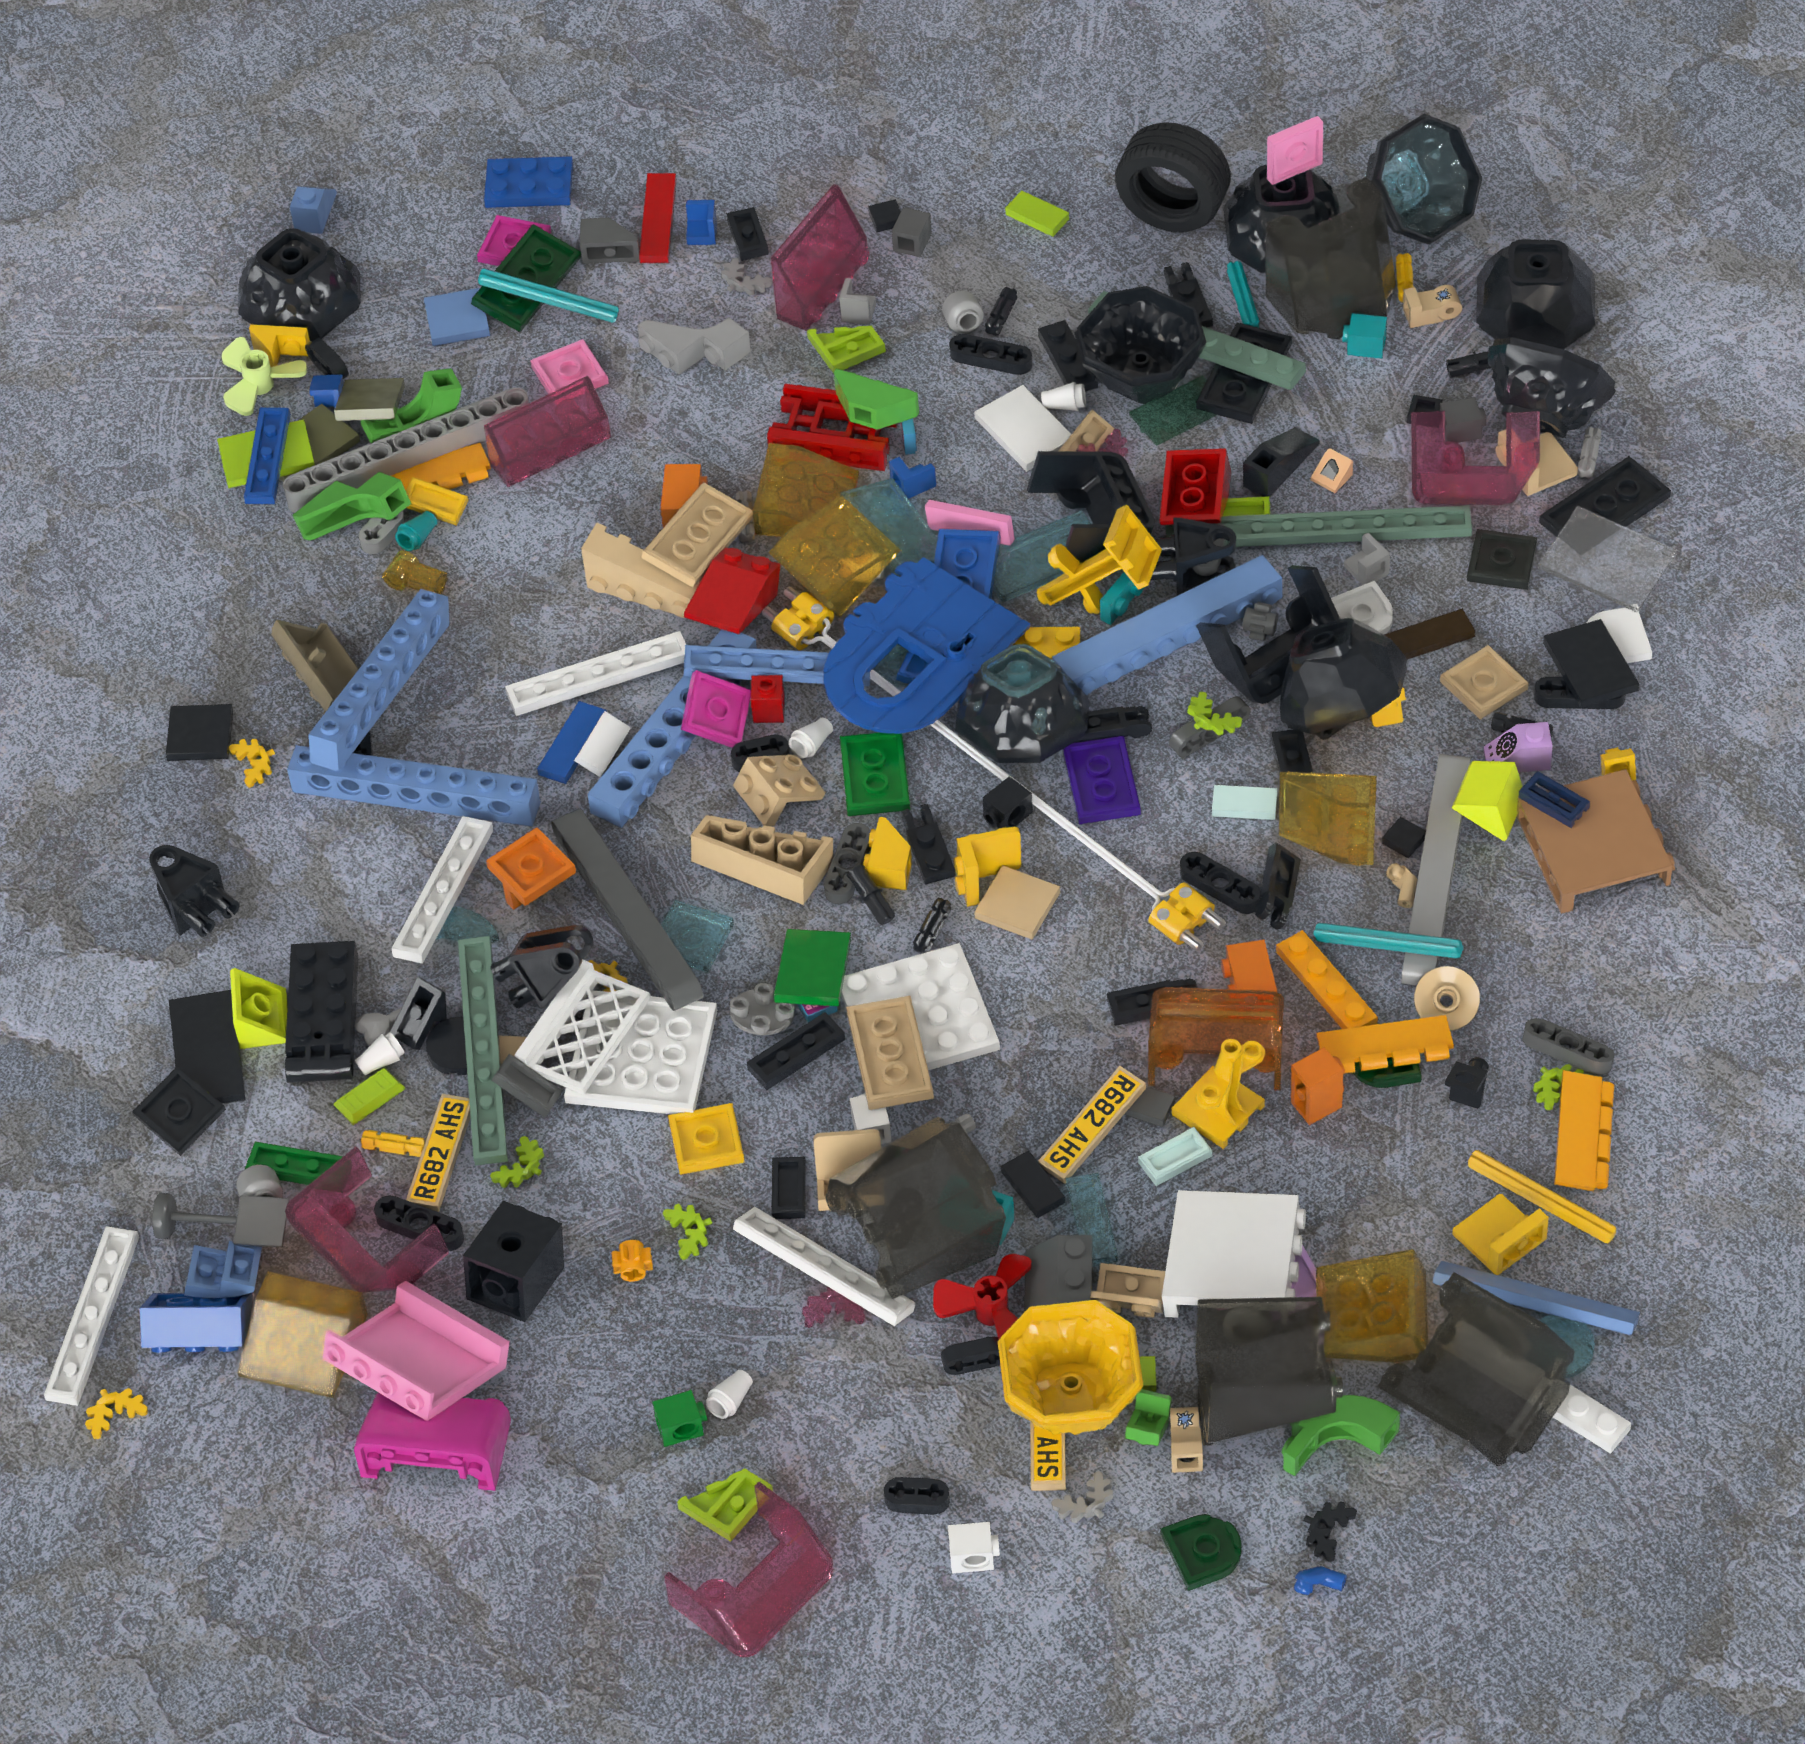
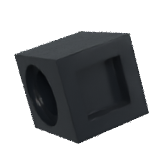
M1010 776L982 797L983 816L992 827H1015L1033 813L1032 793Z

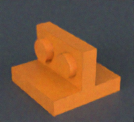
M538 827L486 860L487 868L503 883L506 903L513 910L522 904L524 906L528 905L576 873L573 862Z

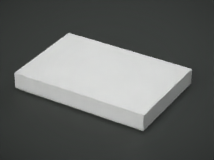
M1024 385L975 411V419L1026 472L1033 468L1038 451H1058L1071 435Z

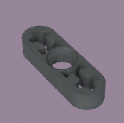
M1235 696L1213 708L1212 715L1208 719H1212L1214 713H1218L1220 715L1219 718H1224L1225 713L1228 712L1232 714V717H1241L1243 724L1248 719L1251 708L1239 696ZM1192 720L1172 734L1169 739V746L1179 757H1187L1225 735L1228 731L1224 729L1223 735H1217L1213 730L1195 729L1194 724L1196 722Z
M850 824L842 833L824 880L825 897L833 904H844L854 894L856 888L846 875L854 867L863 864L865 854L870 852V829L865 824ZM857 836L862 837L858 839L856 849H854L852 840H856ZM845 859H853L857 862L851 868H843L839 865ZM840 878H842L844 887H841L839 891H835L834 889L838 888Z
M1533 1018L1526 1022L1522 1040L1528 1047L1594 1075H1605L1611 1071L1614 1052L1610 1047L1544 1019ZM1562 1044L1571 1045V1046L1575 1047L1576 1049H1568V1048H1565V1047H1563V1046H1561V1045H1562Z

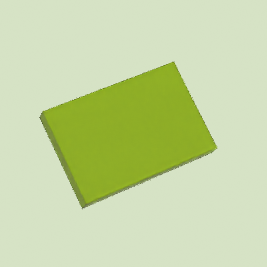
M304 419L289 423L280 477L295 474L315 466ZM256 430L217 439L228 488L246 485Z

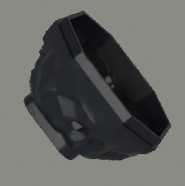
M1267 165L1260 166L1251 177H1248L1247 180L1235 187L1233 195L1223 208L1228 251H1230L1233 257L1260 273H1266L1267 265L1274 257L1291 253L1301 256L1306 261L1308 268L1311 269L1313 264L1325 257L1329 250H1339L1344 243L1337 195L1333 193L1332 187L1322 177L1311 171V169L1272 185L1267 180Z
M295 228L282 231L263 246L257 254L250 257L239 280L238 314L242 316V319L254 325L307 328L310 341L318 337L321 339L354 313L361 303L360 272L351 261L343 257L335 248L330 247L326 241Z
M1149 286L1108 292L1074 332L1083 366L1093 375L1095 381L1104 384L1107 389L1140 404L1153 403L1158 398L1164 397L1175 390L1179 382L1185 377L1187 371L1193 367L1207 343L1199 314L1194 307Z
M1513 337L1494 340L1493 346H1489L1488 364L1493 370L1492 378L1495 382L1494 391L1497 400L1503 405L1501 414L1512 424L1520 428L1542 434L1548 432L1555 437L1566 438L1568 431L1579 429L1585 425L1593 411L1600 409L1616 392L1614 389L1616 382L1599 364L1567 350Z

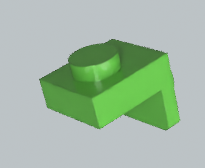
M1141 1389L1136 1396L1135 1410L1126 1426L1125 1438L1134 1440L1142 1445L1158 1446L1168 1427L1171 1396Z

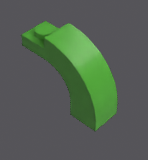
M452 368L424 372L419 393L410 403L397 409L395 418L361 420V426L370 443L376 442L454 411L459 403L462 387Z
M1357 1395L1333 1396L1312 1403L1292 1419L1291 1437L1288 1438L1282 1448L1283 1470L1296 1476L1321 1445L1338 1439L1356 1441L1380 1455L1399 1432L1400 1412L1375 1399Z

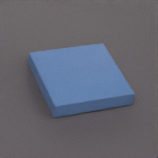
M480 288L424 298L433 346L490 336L486 313L471 305L472 297Z

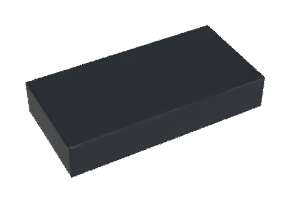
M1029 1150L1001 1165V1173L1037 1218L1065 1203L1064 1194Z
M805 1156L772 1157V1217L775 1219L805 1218Z

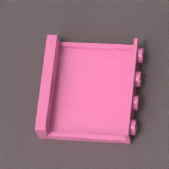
M404 1281L397 1286L394 1304L343 1337L331 1330L326 1331L323 1359L425 1421H429L506 1369L510 1341L413 1284Z

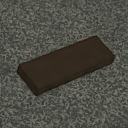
M1462 608L1384 635L1393 640L1408 660L1475 637V629Z

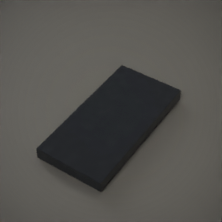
M1238 322L1230 334L1231 337L1285 356L1292 345V336ZM1215 364L1196 401V409L1252 424L1272 383Z
M1628 456L1539 516V523L1579 557H1582L1670 498L1671 490Z
M231 990L169 1000L175 1068L179 1066L221 1103L246 1100L240 1046L233 1024Z

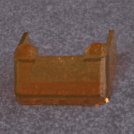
M1170 987L1158 989L1152 996L1148 1040V1086H1155L1156 1067L1162 1069L1175 1068L1183 1062L1184 1053L1219 1055L1221 1044L1227 1039H1235L1241 1046L1247 1041H1256L1264 1047L1265 1056L1263 1061L1253 1068L1263 1073L1274 1071V1090H1281L1284 1020L1283 996L1274 991Z

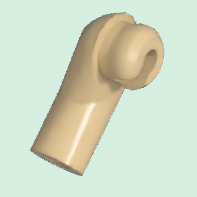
M1393 863L1388 867L1386 875L1400 889L1398 905L1404 908H1411L1414 904L1418 879L1407 867Z

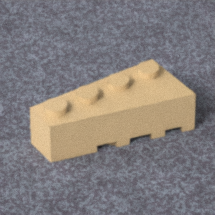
M596 523L581 548L587 588L598 593L613 595L625 601L636 602L646 605L651 609H659L684 618V611L702 578L692 588L642 559L644 550L630 544L631 538L621 533L617 538L605 532L606 526Z
M706 815L691 834V862L804 905L826 875L833 859V838L822 836L821 840L807 838V833L794 831L793 835L775 832V827L765 825L760 828L747 827L746 822Z

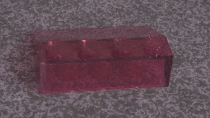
M836 184L830 187L771 257L777 319L804 331H807L814 322H817L825 308L836 300L838 293L843 287L845 278L852 279L856 271L861 266H864L869 258L867 236L840 187Z

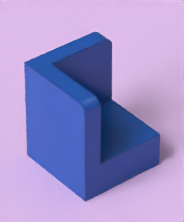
M687 200V245H716L717 217L715 200Z
M313 375L309 393L310 396H314L315 407L323 404L325 407H334L335 409L343 388V376Z
M900 456L889 461L890 481L904 500L936 487V473L932 463L925 466L919 464L909 469Z

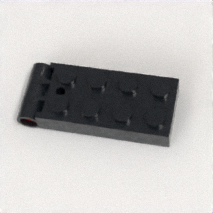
M355 941L291 944L285 1054L287 1056L285 1058V1075L287 1083L353 1079L354 1025L356 1019L358 952Z

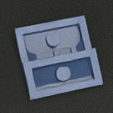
M229 1241L227 1251L194 1245L184 1295L201 1298H227L254 1292L262 1247L235 1245L233 1241Z

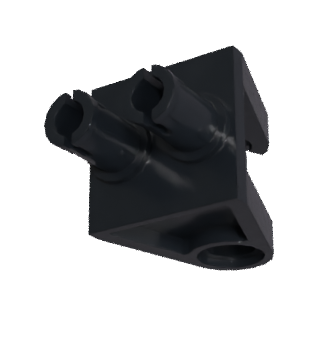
M1173 518L1174 534H1171V537L1154 538L1162 549L1160 556H1172V560L1158 561L1151 580L1173 579V582H1176L1177 596L1225 573L1215 572L1210 576H1201L1193 570L1192 567L1207 564V562L1222 558L1220 565L1229 567V570L1226 572L1236 568L1234 559L1229 556L1235 551L1236 534L1231 528L1184 518ZM1217 539H1225L1229 544L1221 547L1216 546L1213 542Z
M162 845L151 852L149 861L157 880L159 897L176 932L180 936L191 927L199 936H207V933L202 928L204 927L209 933L212 932L215 922L208 915L216 909L224 918L232 917L227 911L228 909L234 915L237 913L240 904L224 891L220 871L215 863L172 845ZM163 856L174 859L170 866L162 867L158 865V860Z
M581 925L526 933L520 938L509 956L491 964V972L493 975L500 972V975L495 978L498 982H503L516 973L524 982L522 985L508 991L511 1002L518 999V1001L513 1003L514 1007L519 1009L535 999L540 1008L548 1005L580 968L582 959L588 955L593 946L592 934ZM571 936L582 937L585 942L584 948L576 950L572 947L573 944L568 943V938Z

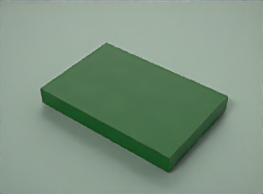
M869 733L840 736L847 815L858 816L910 810L902 733Z
M787 929L774 992V1002L839 1006L851 944V932Z

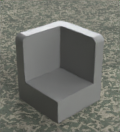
M845 278L839 297L841 322L870 325L876 307V296L854 294L852 279Z
M1366 533L1362 536V551L1346 559L1344 567L1362 585L1372 581L1376 582L1389 574L1390 553L1373 536Z

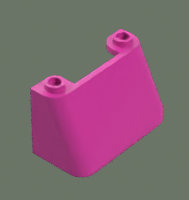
M378 1392L360 1428L354 1447L360 1475L364 1478L378 1479L380 1469L385 1467V1471L392 1472L394 1463L458 1470L460 1479H467L468 1474L478 1479V1489L496 1491L511 1423L510 1412L503 1402L498 1399L461 1398L429 1421H425Z

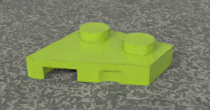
M871 325L857 326L855 328L835 327L834 333L817 334L816 329L807 330L808 340L833 374L836 368L845 370L886 352L885 343Z
M744 1468L731 1474L726 1480L716 1481L705 1486L706 1491L690 1499L687 1496L680 1498L677 1501L679 1510L731 1542L771 1496L773 1487L770 1483Z

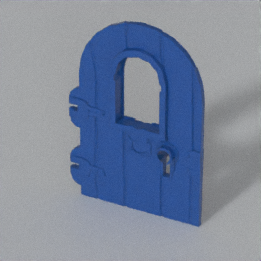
M924 557L917 563L909 561L899 564L894 570L897 575L890 573L886 577L885 590L887 593L876 604L865 602L858 605L853 610L856 616L849 614L844 619L843 629L846 634L835 644L827 656L823 670V685L829 701L844 718L864 729L879 733L901 734L919 730L933 724L959 700L967 688L969 679L982 666L1000 658L1030 628V623L1022 620L1016 614L997 604L966 583H963V581L939 568ZM968 638L972 639L966 646L963 644ZM897 644L929 663L902 692L894 697H880L878 699L870 696L863 690L865 674L870 672ZM963 644L962 650L957 652V649Z

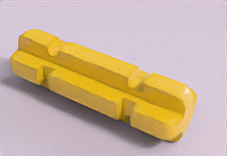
M1399 253L1396 256L1398 300L1402 303L1404 289L1414 288L1412 256L1409 253Z
M364 1130L361 1144L364 1149L376 1150L377 1147L382 1152L403 1155L409 1152V1156L421 1157L425 1139L414 1136L408 1139L407 1135L381 1132V1135H378V1131Z

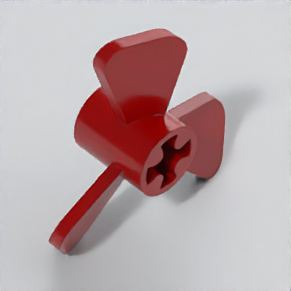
M1018 1254L1004 1256L996 1276L989 1275L980 1278L975 1283L974 1288L947 1279L938 1280L933 1289V1308L935 1314L939 1318L944 1319L975 1310L978 1321L987 1326H995L998 1339H1000L1018 1320L1009 1310L1008 1289L1031 1270V1259Z

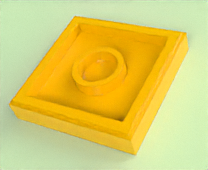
M733 1103L697 1109L693 1113L684 1112L668 1115L680 1175L745 1162Z

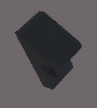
M417 977L390 1032L396 1039L412 1049L420 1050L434 1021L442 1022L447 1019L445 992L423 978Z

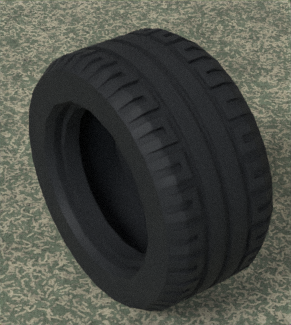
M1162 122L1146 126L1132 136L1116 168L1115 184L1125 206L1143 222L1169 232H1188L1204 227L1214 219L1230 186L1231 171L1222 150L1208 136L1186 125ZM1152 167H1162L1175 171L1186 178L1194 188H1184L1171 184L1160 177Z

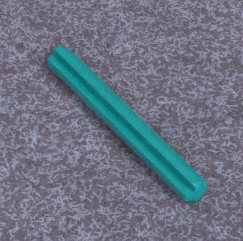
M483 268L479 274L478 284L611 323H615L618 318L619 307L486 268Z
M1328 923L1316 924L1313 932L1318 942L1457 959L1461 957L1464 950V945H1462L1460 939Z

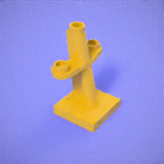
M1122 506L1117 509L1103 543L1106 549L1080 563L1064 545L1057 544L1051 548V551L1048 553V561L1054 569L1059 568L1064 574L1039 587L1036 591L1037 597L1043 605L1049 604L1051 606L1080 591L1084 597L1083 605L1086 611L1090 614L1098 615L1100 614V600L1103 594L1095 582L1123 569L1138 590L1149 585L1162 549L1129 506Z
M1235 1039L1225 1040L1221 1044V1051L1216 1065L1212 1066L1172 1107V1116L1190 1128L1195 1127L1199 1134L1224 1149L1228 1145V1139L1236 1130L1241 1132L1248 1125V1118L1257 1109L1261 1111L1265 1107L1264 1098L1240 1083L1242 1073L1263 1061L1265 1056L1264 1047L1256 1041H1247L1241 1046Z

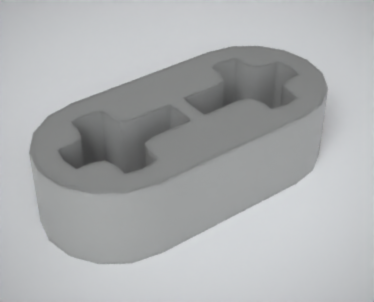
M403 511L390 521L386 522V519L371 518L359 532V541L365 553H380L395 539L398 526L405 523Z

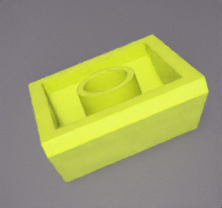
M1472 761L1452 805V809L1504 842L1508 839L1518 814L1519 790L1523 787L1515 762Z
M236 968L230 970L233 1024L240 1049L286 1043V988Z

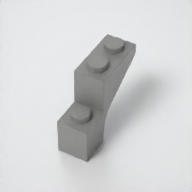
M729 317L723 322L705 329H693L651 320H645L638 325V342L641 348L646 353H651L658 358L663 366L671 368L679 375L703 357H706L710 363L717 364L726 371L751 352L749 332Z

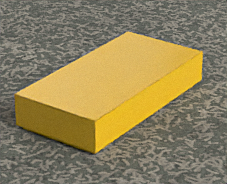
M412 477L406 490L411 504L406 508L419 513L429 511L435 515L436 519L457 526L468 503L466 495Z

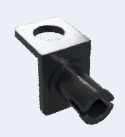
M1474 1057L1469 1061L1468 1065L1455 1062L1445 1080V1085L1451 1087L1449 1094L1451 1101L1477 1109L1481 1107L1488 1073L1487 1069H1489V1065L1484 1059Z

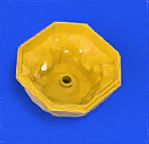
M1097 1300L1031 1306L998 1341L1006 1403L1012 1412L1030 1420L1033 1425L1046 1429L1052 1434L1070 1432L1073 1435H1077L1087 1431L1105 1429L1134 1400L1135 1396L1143 1388L1136 1328L1132 1323Z

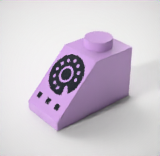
M1548 722L1516 724L1484 746L1485 761L1515 762L1518 773L1551 770L1552 741Z

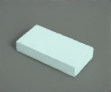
M1214 785L1212 817L1275 820L1277 788Z
M1195 1127L1138 1156V1163L1155 1186H1158L1212 1157V1149Z

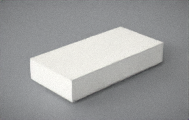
M604 711L574 761L601 777L631 727Z

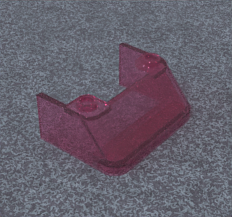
M1445 411L1411 412L1412 493L1414 498L1422 504H1511L1516 500L1539 464L1540 411L1506 413V466H1465V453L1462 446L1454 441H1445Z
M354 1147L292 1198L286 1206L285 1213L291 1226L354 1290L362 1293L397 1290V1286L404 1281L411 1284L415 1283L446 1257L449 1251L438 1227L433 1224L384 1266H381L344 1229L356 1216V1207L348 1196L372 1177L361 1151Z
M761 1482L754 1486L758 1514L769 1522L771 1534L780 1543L735 1588L722 1579H710L694 1591L670 1572L664 1576L669 1604L739 1657H751L757 1654L832 1577L834 1571L831 1555L802 1514Z

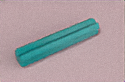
M1240 261L1229 262L1227 264V274L1242 323L1259 328L1260 320L1243 265Z

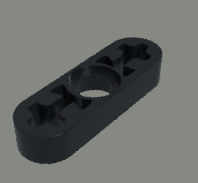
M958 334L949 342L950 357L957 363L1015 375L1026 374L1032 368V352L1026 346L968 334ZM987 351H995L998 353V355L993 358L985 357L983 354Z
M1550 676L1540 678L1536 682L1534 690L1535 702L1544 708L1617 709L1624 704L1626 696L1623 695L1580 708L1564 678ZM1545 690H1551L1552 694H1546ZM1562 690H1566V695H1562Z
M1189 852L1182 856L1180 860V876L1185 882L1239 913L1251 914L1256 911V904L1261 896L1260 888L1255 883L1200 852ZM1217 878H1224L1229 884L1219 888L1215 887L1212 881Z
M392 1195L384 1196L375 1203L374 1213L376 1221L380 1227L443 1251H454L464 1242L462 1225L453 1217ZM392 1209H395L396 1214H395V1213H391L390 1211H391ZM384 1211L390 1212L388 1216L384 1215ZM416 1218L428 1220L427 1225L421 1229H414L410 1226L411 1222ZM442 1233L449 1235L446 1238H443Z

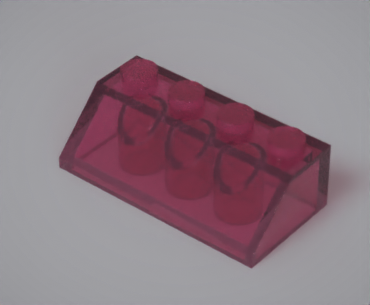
M588 376L483 425L490 465L507 487L522 482L530 476L549 469L553 465L611 438L608 416Z

